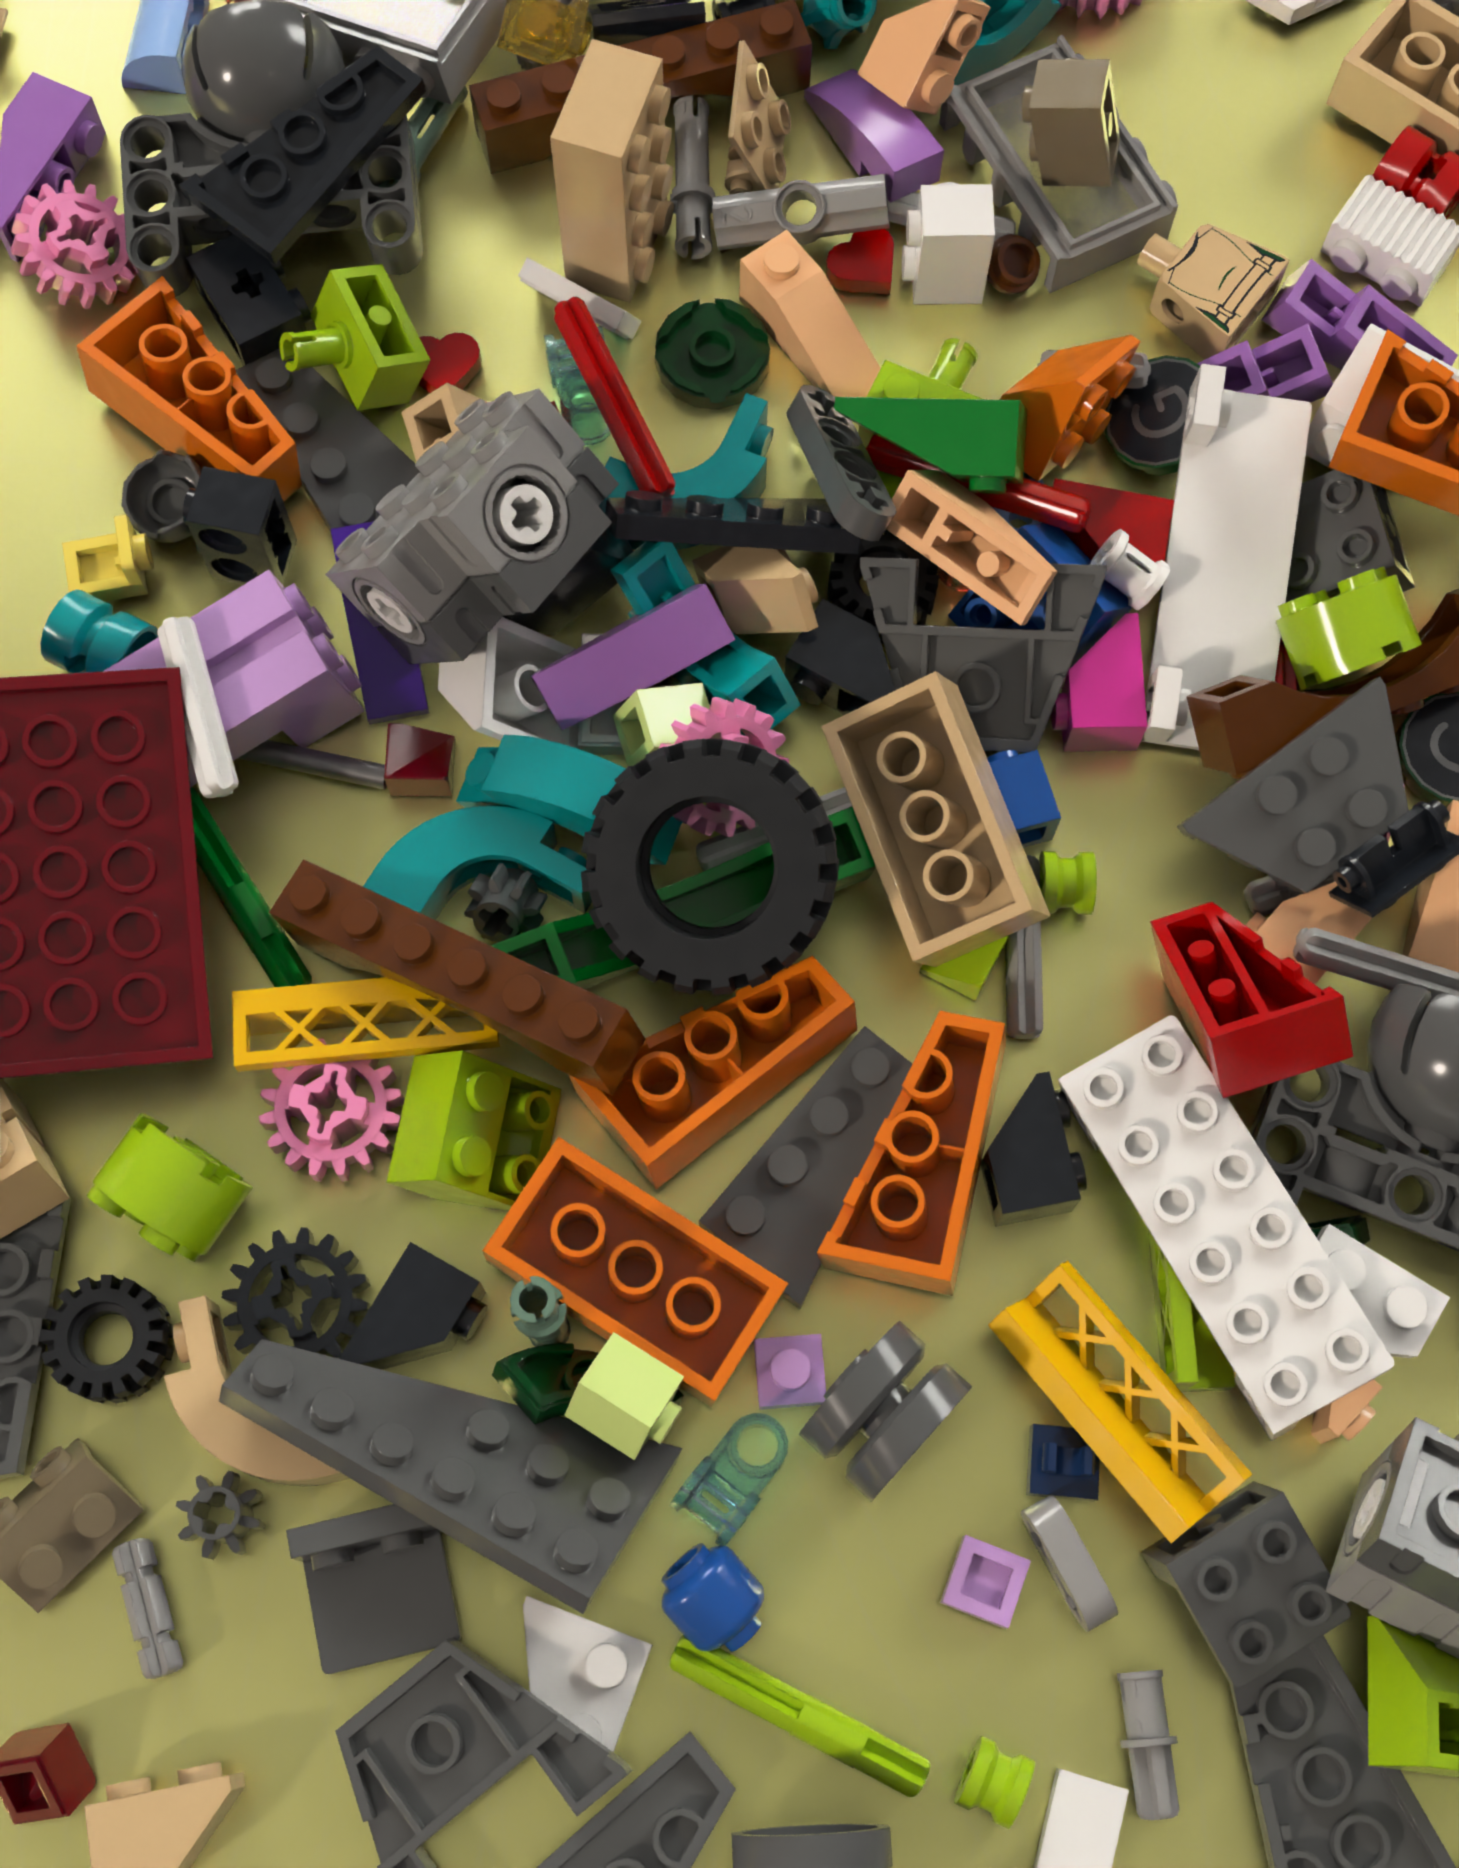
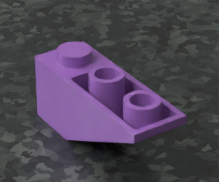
M35 72L31 73L3 113L0 144V238L10 258L16 262H19L22 257L11 253V246L15 237L11 230L16 213L21 211L24 198L30 195L37 199L41 186L46 183L57 194L61 192L64 180H71L74 185L76 177L88 159L94 157L99 152L106 134L91 96ZM45 223L39 228V237H41L44 231Z

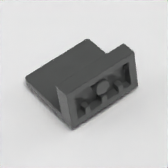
M1332 470L1302 483L1286 602L1326 589L1329 597L1340 592L1337 582L1383 566L1388 577L1397 575L1403 592L1415 588L1385 488L1337 470Z
M1255 1481L1220 1502L1172 1544L1164 1537L1141 1551L1153 1575L1177 1589L1227 1680L1237 1688L1244 1687L1345 1622L1351 1616V1611L1345 1601L1325 1592L1330 1573L1284 1492Z
M395 1504L286 1530L291 1559L301 1561L304 1564L321 1668L325 1674H334L435 1649L446 1639L452 1637L458 1641L461 1640L458 1615L440 1530Z

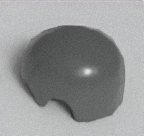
M159 450L151 459H146L139 463L124 481L121 506L133 528L140 534L146 533L147 537L153 541L176 543L192 536L188 525L183 521V504L190 488L196 489L202 468L188 454L183 456L171 451Z

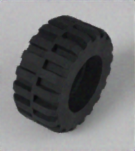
M696 739L662 747L646 754V758L634 766H628L614 779L616 784L607 795L601 796L592 812L596 817L591 831L585 832L581 852L587 853L586 870L581 872L583 892L589 891L594 909L590 910L589 914L596 929L604 928L612 940L608 947L621 961L627 957L640 968L637 974L653 983L659 979L674 985V991L694 994L696 990L712 991L713 995L730 994L737 988L751 985L753 988L770 980L774 974L785 967L788 968L802 956L805 949L820 931L834 899L839 871V859L837 858L836 849L837 838L832 821L829 820L822 805L823 801L815 789L810 787L798 774L799 771L789 763L768 753L767 750L751 744L724 739ZM721 803L745 812L762 828L772 849L774 874L766 898L751 915L728 926L703 927L679 918L665 906L652 882L650 857L659 831L672 816L695 804Z

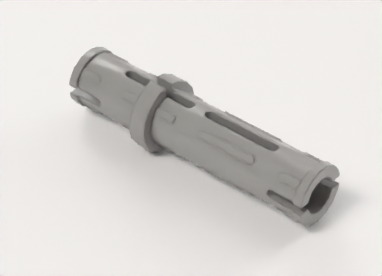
M685 96L678 99L673 106V115L675 117L676 186L672 189L670 201L674 203L673 213L676 214L675 250L677 254L686 258L688 255V241H692L691 259H700L709 255L712 251L710 214L713 207L712 197H715V192L709 186V105L706 100L698 97L697 115H693V96Z

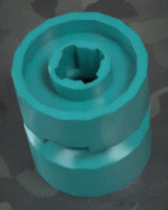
M76 589L67 593L50 613L41 637V655L45 661L69 673L103 672L158 638V628L127 612L120 611L112 615L113 605L83 590Z

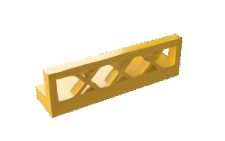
M386 977L232 991L234 1067L238 1072L500 1047L498 1031L484 1024V1030L455 1032L440 1019L469 1015L434 997ZM422 1020L407 1037L390 1039L375 1027L376 1024ZM356 1026L343 1042L339 1044L324 1045L309 1033L311 1030ZM433 1027L441 1033L426 1035ZM291 1032L275 1050L250 1052V1036ZM367 1034L371 1035L374 1039H376L371 1041H361ZM302 1039L310 1045L307 1047H296Z
M1069 1261L1056 1267L1026 1298L1005 1308L988 1324L989 1328L1171 1544L1253 1475ZM1061 1286L1079 1305V1328L1061 1326L1043 1305ZM1094 1324L1099 1328V1330H1094ZM1095 1343L1113 1345L1123 1356L1125 1381L1105 1378L1095 1366ZM1120 1394H1125V1400ZM1140 1396L1159 1399L1171 1412V1434L1151 1432L1140 1419ZM1186 1431L1190 1434L1191 1437H1186ZM1166 1448H1171V1454ZM1186 1451L1207 1454L1226 1476L1207 1495L1203 1493L1186 1473Z

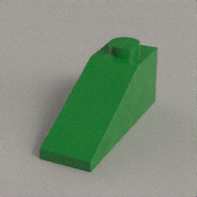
M835 397L834 410L955 479L961 482H969V492L1006 493V483L1023 484L1027 408L1020 400Z

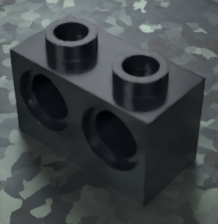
M203 466L196 489L190 488L185 496L183 521L188 525L196 542L197 552L202 555L212 579L244 585L269 569L280 583L284 585L297 538L276 480Z

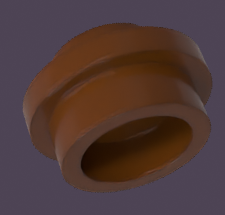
M1015 234L1004 235L996 239L993 244L987 275L989 283L999 292L1009 295L1021 293L1031 287L1040 269V255L1036 246L1028 239Z

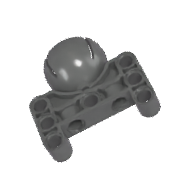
M268 0L230 3L209 11L201 19L199 25L194 24L191 27L182 54L181 71L187 100L198 119L196 120L191 113L164 116L142 115L129 121L121 131L120 154L126 250L131 264L146 289L163 276L174 289L175 297L181 295L189 288L193 280L185 258L192 254V245L216 243L233 234L186 199L179 185L195 173L200 178L223 162L220 157L222 154L240 142L244 147L272 128L270 124L272 119L288 108L292 112L301 108L317 96L316 88L344 69L340 46L328 25L317 15L308 13L303 17L300 11L291 4ZM304 24H305V26H306V32H307V38H308V64H307V68H304L305 56H306V33H305ZM407 115L302 233L363 228L374 263L383 264L386 272L390 275H402L411 272L418 266L423 256L415 146ZM156 150H162L156 156L146 158V156L151 152ZM399 180V182L392 187H378L384 181ZM166 203L161 209L148 212L155 204ZM392 233L404 234L398 241H382L383 238ZM170 256L162 265L151 266L159 257Z
M1397 984L1384 998L1372 1020L1367 1041L1369 1072L1340 1061L1315 1069L1320 1076L1321 1087L1316 1098L1310 1102L1302 1101L1295 1096L1290 1087V1077L1268 1084L1250 1129V1134L1296 1206L1302 1190L1459 1252V996L1442 993L1436 995L1427 1005L1431 998L1430 991L1421 986ZM1279 1125L1290 1129L1296 1136L1298 1143L1297 1151L1293 1158L1282 1164L1273 1160L1266 1149L1268 1134ZM1337 1128L1378 1143L1382 1147L1373 1150L1335 1135ZM1424 1148L1426 1150H1429V1154L1425 1155L1420 1153L1421 1149ZM1410 1175L1417 1179L1422 1186L1423 1199L1416 1210L1405 1213L1395 1203L1394 1190L1399 1180Z

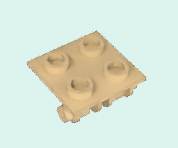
M745 40L739 41L728 134L731 146L728 150V159L730 161L727 163L725 187L729 191V195L779 188L780 182H784L786 178V163L783 155L784 138L791 130V117L787 103L783 99L779 100L770 85L765 65L762 62L758 63Z

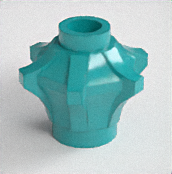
M804 0L801 16L805 26H810L823 37L824 48L837 49L842 38L853 30L865 33L869 26V21L876 11L877 0Z

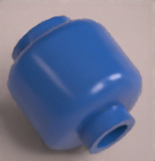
M699 1543L683 1554L661 1579V1582L666 1587L662 1596V1609L685 1638L700 1651L709 1652L723 1645L731 1652L736 1651L747 1643L762 1625L756 1614L764 1601V1588L728 1546L721 1545L708 1549L703 1543Z

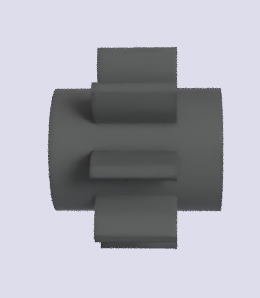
M500 863L491 878L481 873L478 874L467 891L473 899L464 914L465 917L473 918L474 926L482 938L493 942H501L517 936L521 932L524 933L540 927L544 920L540 910L548 896L546 893L539 892L537 883L531 877L532 873L517 868H506L503 863Z
M228 1470L223 1477L221 1486H214L213 1482L207 1477L197 1476L196 1485L199 1492L193 1497L191 1502L181 1500L176 1503V1507L188 1512L189 1526L183 1528L178 1534L180 1540L192 1541L199 1537L204 1538L205 1541L202 1546V1557L214 1560L219 1553L221 1543L227 1544L235 1554L243 1555L246 1553V1545L242 1538L246 1536L250 1529H265L266 1524L254 1518L252 1505L259 1502L263 1497L262 1492L251 1489L242 1494L237 1493L240 1484V1474ZM225 1504V1507L235 1511L234 1519L231 1525L222 1523L217 1527V1523L208 1520V1512L212 1506L223 1507Z

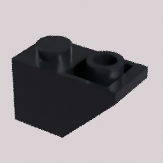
M822 599L814 611L818 628L800 633L785 656L784 675L795 695L803 701L813 705L823 703L845 715L895 691V687L877 628Z
M1050 1071L1036 1074L981 1161V1170L995 1227L1072 1212L1081 1200L1080 1191H1085L1087 1188L1082 1158L1078 1152H1069L1064 1128L1071 1126L1067 1097L1062 1089L1054 1090Z

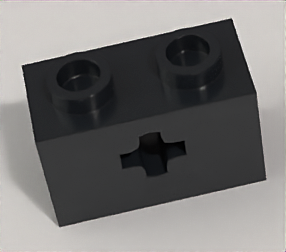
M234 234L185 257L199 294L243 366L279 349L280 338L284 332L292 331L296 333L307 331L305 323L312 320L310 310L296 287L287 291L281 279L286 277L280 260L273 264Z

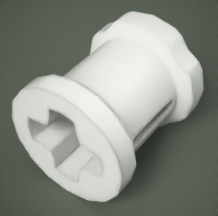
M1119 529L1103 543L1089 565H1107L1105 580L1128 596V605L1137 611L1147 605L1160 590L1169 575L1170 569L1169 565L1163 560L1154 562L1128 543L1129 535L1122 529Z

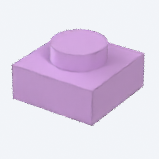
M821 1334L754 1339L759 1410L823 1404L826 1400L823 1397L826 1393Z
M964 1535L940 1603L1001 1628L1008 1629L1031 1560Z

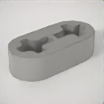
M1049 1495L1022 1510L1021 1517L1024 1525L1080 1626L1086 1632H1089L1117 1616V1606L1104 1579L1059 1501L1053 1495Z

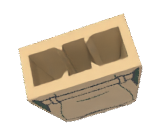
M1206 224L1201 225L1182 249L1155 233L1141 251L1137 265L1159 278L1149 307L1152 315L1205 360L1235 346L1277 293L1290 260L1281 254Z

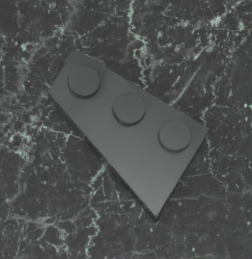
M689 1731L536 1868H691L736 1788L692 1732Z

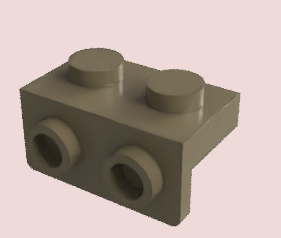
M79 1438L75 1439L66 1449L58 1446L48 1452L32 1470L30 1475L32 1481L13 1500L9 1497L0 1499V1579L37 1613L143 1511L140 1502L92 1457L89 1448Z

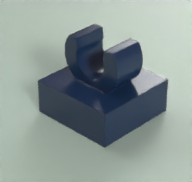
M1032 1424L1029 1430L1026 1495L1039 1497L1053 1495L1059 1499L1097 1501L1100 1459L1078 1432L1072 1427Z

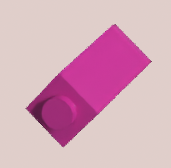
M1126 613L1069 669L1051 714L1052 729L1062 730L1063 752L1137 751L1148 727L1138 613Z

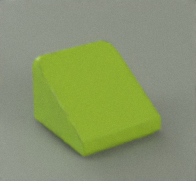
M1009 936L998 939L937 967L923 964L919 972L976 1001Z

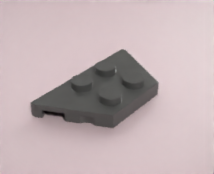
M1378 677L1368 682L1179 824L1177 828L1183 835L1191 839H1198L1228 854V858L1250 869L1256 868L1270 875L1274 881L1300 894L1308 893L1339 868L1338 862L1342 857L1352 853L1376 834L1385 835L1389 832L1387 826L1409 811L1384 681L1381 677Z

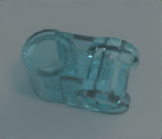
M598 326L597 328L605 342L602 326ZM553 334L544 335L552 388L556 390L560 414L583 440L585 445H594L604 441L610 436L611 432L564 338L556 339ZM583 405H593L591 407H580Z
M752 1413L741 1417L732 1425L709 1456L707 1455L695 1468L676 1493L669 1506L677 1512L686 1509L717 1535L716 1544L727 1546L761 1501L760 1496L781 1470L787 1459L788 1438L785 1429L775 1418L767 1414ZM755 1427L770 1431L778 1443V1449L774 1458L762 1466H753L744 1462L738 1452V1442L741 1436L747 1430ZM708 1491L729 1508V1512L723 1513L704 1498L702 1493Z

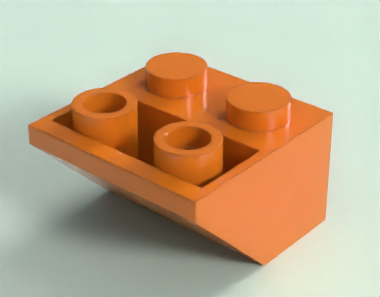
M1132 335L1058 350L1001 396L1000 400H1020L1027 408L1023 472L1039 481L1057 465L1065 469L1076 457L1084 442L1092 445L1098 440L1112 416L1105 411L1111 398L1116 399L1120 396L1136 371V367L1131 365L1130 361L1141 342Z

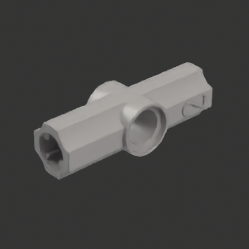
M884 174L819 183L794 180L786 183L781 188L712 197L713 223L719 250L763 245L785 230H788L799 244H809L815 242L820 237L890 228ZM799 200H808L816 206V213L813 219L804 225H794L786 220V213L789 207Z

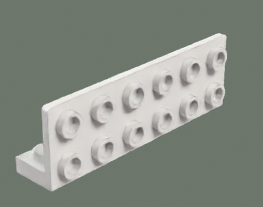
M1201 364L1189 391L1165 563L1169 565L1170 572L1161 587L1145 698L1148 727L1141 742L1199 750L1186 696L1239 675L1275 681L1281 638L1276 620L1282 618L1277 606L1286 602L1312 412L1311 403L1306 401L1224 389L1227 367Z
M1170 1015L1058 1079L1060 1089H1062L1067 1097L1070 1110L1095 1151L1100 1149L1234 1370L1235 1383L1271 1441L1294 1429L1298 1421L1392 1369L1394 1359L1227 1097H1222L1212 1072L1175 1016Z

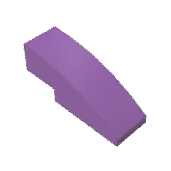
M850 69L804 89L805 100L860 177L867 173H870V175H885L887 199L890 203L920 190L921 185H931L939 181L944 155L942 146L910 109L903 108L857 74V70Z
M1313 259L1308 260L1287 277L1262 318V321L1282 335L1309 324L1323 360L1341 370L1371 323L1385 331L1387 329L1407 343L1450 366L1453 365L1458 354L1368 284L1358 293H1355Z
M1309 324L1303 325L1254 349H1251L1246 340L1196 363L1200 366L1201 364L1227 367L1224 389L1235 392L1311 403L1325 397L1333 385Z
M694 584L642 615L631 617L530 676L560 730H564L629 698L637 689L649 688L736 639L707 585Z

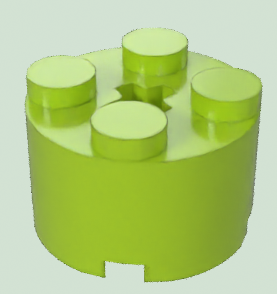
M1384 566L1371 569L1337 582L1341 594L1329 599L1326 589L1277 606L1282 618L1276 620V624L1301 690L1422 645L1396 574L1388 577Z
M140 1113L93 1179L94 1186L87 1194V1197L116 1217L121 1218L125 1214L134 1221L144 1225L139 1231V1235L163 1252L172 1256L175 1252H178L189 1260L196 1262L200 1255L208 1253L253 1187L243 1182V1177L187 1138L183 1140L174 1136L172 1139L165 1134L169 1128L168 1126L146 1114Z

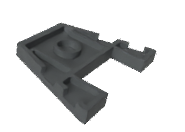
M860 557L862 576L868 586L874 608L873 615L878 632L882 636L895 690L936 671L958 685L985 751L1016 750L1017 752L1025 753L1038 749L1107 575V565L1050 563L1058 572L1047 589L1045 628L1042 630L919 625L916 622L919 559Z
M454 1637L442 1642L335 1731L363 1822L368 1821L381 1863L377 1868H437L423 1848V1844L530 1755L534 1756L576 1816H579L633 1771L624 1759Z

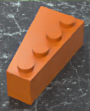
M163 276L76 345L89 392L165 450L183 456L188 454L202 469L204 466L276 480L283 502L302 486L295 441L253 389L248 390L236 374L233 363L223 351H217L204 334L201 323L190 310L186 311L175 297L174 289Z
M1387 329L1329 467L1459 516V382L1452 379L1454 372L1434 359L1428 363L1405 348L1406 341Z
M813 955L788 968L782 969L774 974L770 980L753 988L751 985L735 991L736 996L707 1010H704L703 1006L686 1013L679 1017L681 1022L646 1037L613 1096L569 1075L577 1096L656 1190L857 1031L855 1001Z
M939 1011L902 1084V1091L888 1118L884 1119L874 1139L875 1144L858 1177L854 1178L843 1200L844 1205L830 1232L827 1231L817 1251L823 1268L953 1296L1006 1047L1005 1023Z

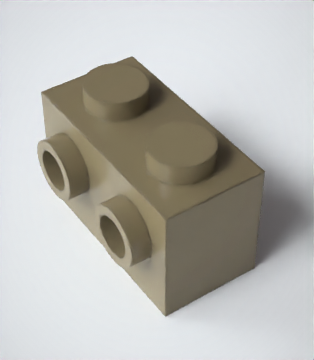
M1038 59L1033 85H1025L1023 90L1022 119L1024 123H1031L1032 125L1029 138V156L1031 161H1038L1043 186L1111 187L1119 149L1120 134L1110 59Z

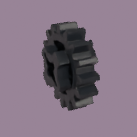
M303 1227L300 1228L296 1243H290L280 1230L273 1232V1248L265 1252L255 1243L249 1245L248 1249L254 1262L249 1268L243 1265H232L230 1271L241 1280L239 1289L224 1290L221 1297L226 1302L237 1306V1312L231 1313L223 1319L224 1326L231 1331L244 1330V1333L234 1344L236 1349L244 1355L250 1353L261 1339L268 1340L261 1332V1329L267 1328L272 1330L282 1327L288 1330L289 1337L294 1343L292 1347L323 1355L329 1353L334 1358L339 1359L344 1351L340 1343L345 1337L351 1339L358 1328L353 1323L355 1316H365L371 1307L368 1302L357 1298V1293L371 1286L369 1279L365 1274H349L358 1264V1258L351 1250L335 1257L339 1242L330 1234H327L320 1241L319 1245L315 1246L313 1233L308 1228ZM300 1260H311L328 1267L334 1275L328 1277L324 1274L312 1277L306 1273ZM272 1271L273 1277L263 1294L256 1296L261 1283ZM293 1281L308 1297H312L302 1302L303 1313L300 1314L302 1324L290 1311L283 1308L293 1303L292 1292L295 1291ZM339 1308L334 1323L327 1332L322 1334L321 1328L332 1310Z

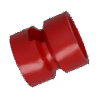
M1408 125L1387 150L1374 171L1373 177L1376 181L1383 180L1385 186H1393L1396 192L1403 191L1406 197H1413L1416 203L1423 202L1426 208H1433L1436 214L1443 213L1445 218L1448 219L1459 204V154L1454 151H1448L1442 155L1437 152L1438 141L1412 125Z

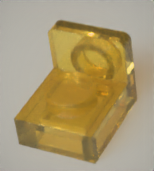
M506 0L497 47L543 65L583 55L592 30V23L586 20L589 0H573L569 5L556 0Z

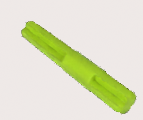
M684 1635L680 1637L670 1658L669 1665L672 1670L907 1797H915L922 1790L930 1770V1763L926 1758L721 1648L709 1652L700 1651Z

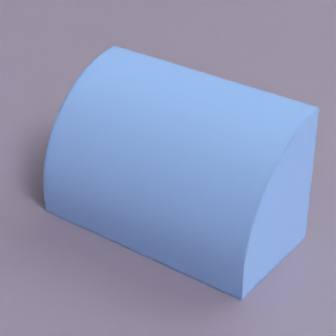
M140 0L121 76L123 88L186 94L181 71L183 49L191 27L194 24L199 25L201 19L207 14L209 8L208 0Z

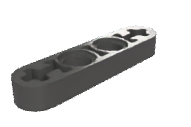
M803 385L786 414L829 508L837 522L853 535L868 541H879L897 512L896 507L853 422L834 410L835 397L816 386Z

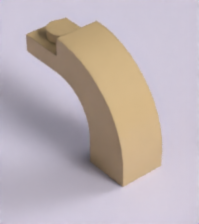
M205 1295L178 1302L182 1322L173 1324V1338L181 1363L190 1362L191 1369L165 1375L164 1379L174 1409L191 1435L208 1452L222 1462L267 1482L289 1486H317L350 1479L219 1402L222 1384L232 1374L219 1305Z

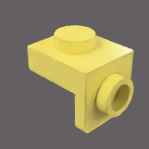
M127 514L114 516L116 533L62 543L69 592L76 589L83 590L105 602L148 594L145 571L154 569L150 543L146 533L136 534Z

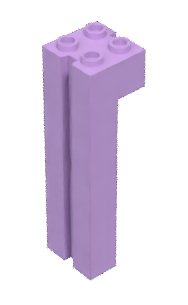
M268 569L190 617L195 622L233 761L281 731L289 736L298 746L306 748L364 712L362 705L353 692L362 687L358 676L343 655L339 656L330 642L334 636L318 610L314 606L311 607L295 583L285 588ZM159 637L104 671L167 668ZM187 745L190 787L198 782Z

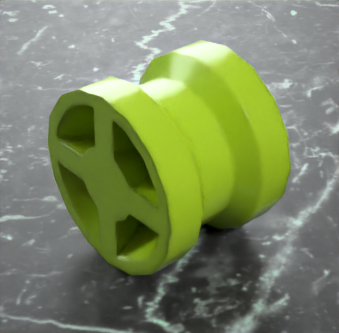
M1041 851L1039 856L1040 890L1050 914H1054L1059 908H1072L1077 914L1092 915L1097 890V868L1094 852H1078L1073 858H1061L1055 851Z
M980 1736L962 1773L954 1804L967 1810L980 1807L990 1812L994 1823L1009 1829L1024 1802L1033 1776L1035 1761L1021 1754L1012 1758L999 1752L994 1741Z

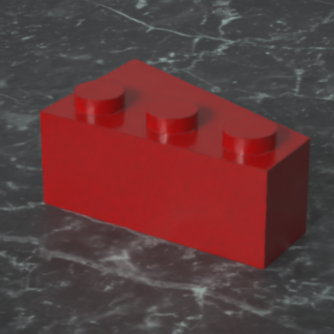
M1214 902L1150 921L1163 980L1206 1065L1212 1072L1223 1098L1354 1057L1344 996L1330 986L1324 990L1304 977L1300 964L1290 957L1284 960L1276 957L1264 948L1261 936Z

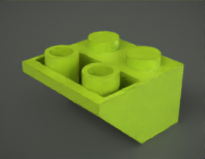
M463 1050L414 1056L386 1183L437 1200L508 1212L550 1150L562 1089Z
M1367 1616L1368 1766L1459 1778V1659L1436 1648L1435 1643L1419 1635L1414 1637L1375 1616Z

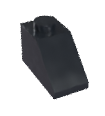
M410 1242L339 1359L383 1370L452 1351L459 1337L468 1341L482 1322L488 1305L481 1302L486 1291L480 1281Z

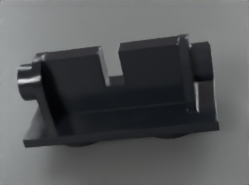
M1432 800L1429 803L1420 801L1411 810L1387 826L1393 842L1391 847H1389L1386 837L1376 834L1352 853L1342 857L1338 862L1339 868L1333 872L1337 886L1329 891L1330 897L1373 918L1381 911L1391 907L1400 897L1431 874L1441 870L1446 863L1459 855V836L1446 831L1445 823L1450 820L1447 808L1438 800Z

